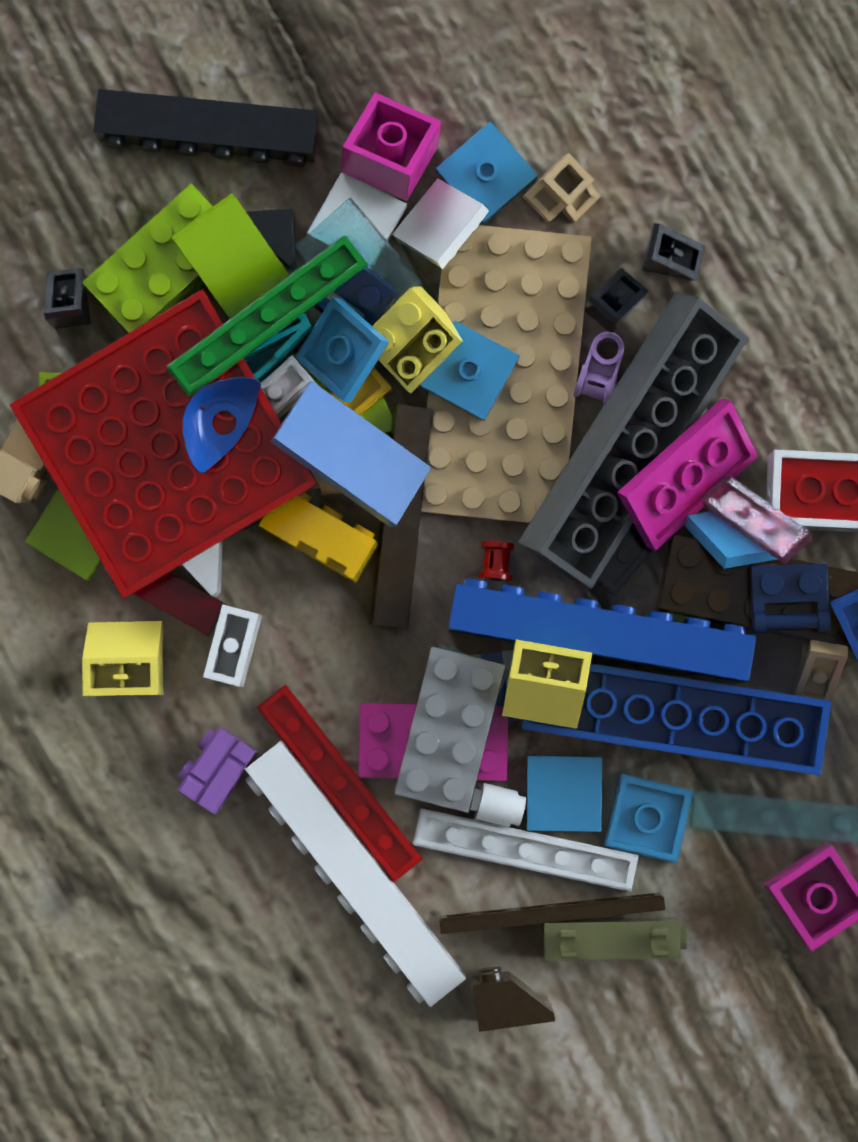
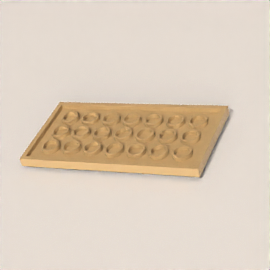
M479 225L458 249L456 255L441 269L438 305L447 313L451 322L457 321L520 355L484 422L428 392L427 408L433 409L427 455V465L431 469L425 477L421 513L530 524L566 467L570 457L576 398L573 395L578 378L592 236Z

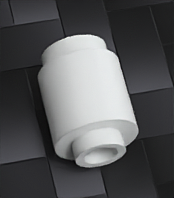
M483 783L481 789L474 788L469 810L475 811L474 819L505 827H510L511 824L519 826L525 810L526 797L518 795V791Z

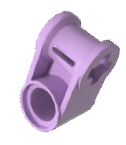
M603 332L594 338L573 396L579 397L582 394L601 400L603 405H605L615 388L618 378L617 372L624 354L623 340L619 335L613 332ZM602 342H611L617 348V355L613 359H603L597 353V346Z

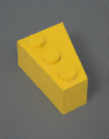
M306 493L299 495L263 517L259 524L263 530L355 584L378 548L376 540L373 539L374 533L359 524H356L353 528L342 522L343 515L326 505L323 506L322 510L309 503L312 497Z

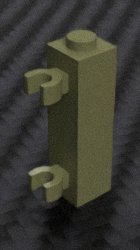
M676 917L578 919L542 923L544 961L681 959V949H687L686 927L680 926V921Z

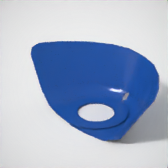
M253 378L220 380L203 387L192 397L183 416V438L188 456L197 471L205 473L226 455L242 437L254 412L261 387L260 381ZM220 411H228L235 416L236 427L230 434L221 435L213 428L212 420Z

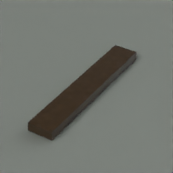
M395 404L390 438L427 464L433 409ZM425 479L395 527L390 528L381 521L369 624L408 628Z
M657 892L442 915L439 918L441 934L662 911L666 909L664 896Z

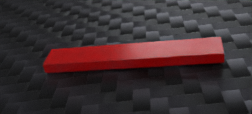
M286 684L256 707L393 882L397 881L423 860Z

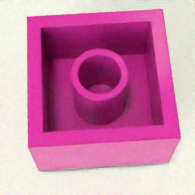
M374 93L342 147L341 173L407 201L438 148L441 121Z
M821 844L763 883V886L803 946L810 951L815 950L858 921V884L832 845Z

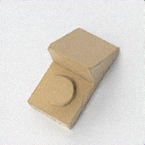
M810 640L809 644H803L793 695L831 701L848 658V646L817 640Z

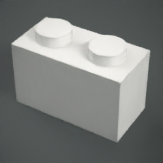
M222 604L203 675L204 678L244 687L262 615Z

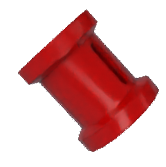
M482 541L481 547L485 550L483 571L479 572V578L495 581H512V575L509 574L510 551L514 550L515 544L499 541Z

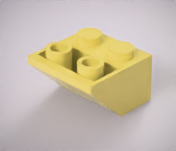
M421 286L410 287L373 325L379 333L390 341L378 360L409 393H412L463 342L447 313Z
M163 621L88 623L82 657L83 696L164 695Z
M515 640L502 716L577 729L587 687L592 653Z

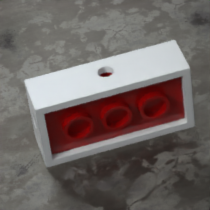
M773 450L768 454L765 523L770 528L858 533V454Z

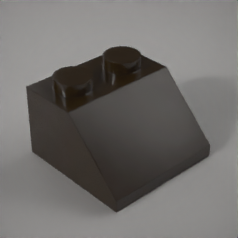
M500 966L479 969V975L472 976L479 1032L555 1021L551 1003L509 971L502 972Z

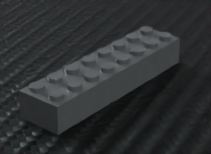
M675 293L518 543L567 578L592 589L633 523L617 492L698 420L749 338L701 298Z

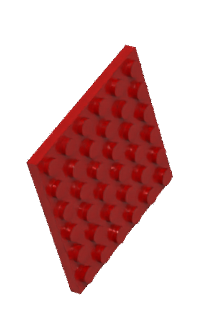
M203 289L9 404L123 599L318 485L308 468L270 442L282 422L261 387L251 420L235 446L205 473H200L193 466L183 438V416L192 397L189 399L166 370V366L223 325L222 320ZM243 358L210 384L231 378H256ZM220 411L214 416L212 425L217 433L227 435L235 429L236 419L231 412Z

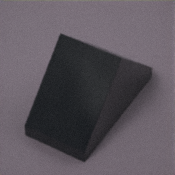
M292 209L247 211L246 213L278 260L294 272L298 267L295 216Z
M654 223L649 234L642 270L690 281H698L705 245L660 223Z
M83 268L47 272L44 316L45 320L54 329L91 324L87 288L82 283L85 280Z
M621 268L590 296L584 311L608 332H614L649 291Z

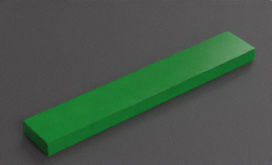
M342 236L167 365L166 370L190 399L203 387L217 379L365 269L368 263L347 236Z

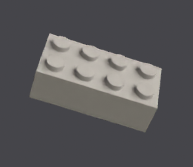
M431 647L394 794L468 813L505 665Z

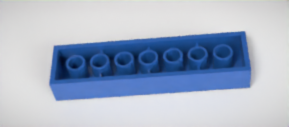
M465 578L464 585L456 584L449 623V631L513 643H515V640L568 648L590 652L593 657L735 682H746L750 678L756 636L747 635V627L725 624V626H720V630L709 628L710 621L697 618L684 619L683 623L673 622L672 614L651 611L647 613V617L635 615L636 608L614 604L610 610L599 609L598 601L576 598L574 604L560 602L562 595L539 591L537 598L523 595L524 588L502 585L501 591L486 589L487 582Z
M590 664L587 687L577 729L521 719L520 729L821 776L831 701Z

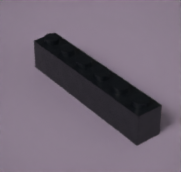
M98 89L93 132L98 141L103 142V146L114 149H123L125 144L137 145L140 150L146 152H160L161 148L175 149L177 154L185 156H195L198 151L211 153L212 157L229 160L233 159V155L248 156L247 159L256 163H268L269 159L284 160L286 165L302 167L306 165V162L315 163L319 118L317 110Z

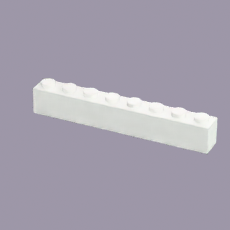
M283 741L278 742L245 768L250 775L245 779L250 788L257 796L265 794L272 803V806L268 808L272 816L281 826L285 823L290 826L295 833L291 839L303 855H306L308 852L311 853L318 862L314 867L315 871L327 885L333 882L341 892L337 896L339 902L350 915L356 911L364 922L360 926L363 933L373 944L379 941L387 951L383 956L385 961L396 974L402 970L410 981L406 987L419 1004L425 1000L432 1007L466 979V974Z

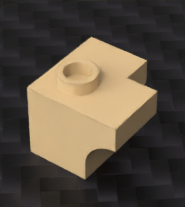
M568 153L561 157L522 197L547 223L561 211L574 223L601 195L593 187L592 182L594 179Z

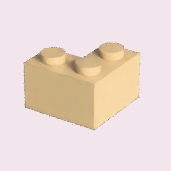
M17 419L2 449H0V495L15 503L31 504L33 499L38 500L42 496L48 483L44 479L48 470Z

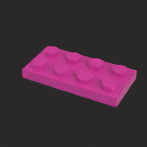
M721 398L617 492L646 547L655 551L659 549L685 525L687 515L697 514L758 458L732 402Z
M360 703L359 777H399L417 704ZM495 706L477 780L507 781L508 717L502 716L503 706Z

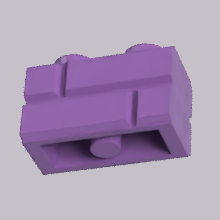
M219 727L216 732L211 729L208 730L198 745V748L203 750L195 763L189 760L177 777V779L182 781L178 790L213 814L219 812L245 773V768L251 764L259 752L224 727Z

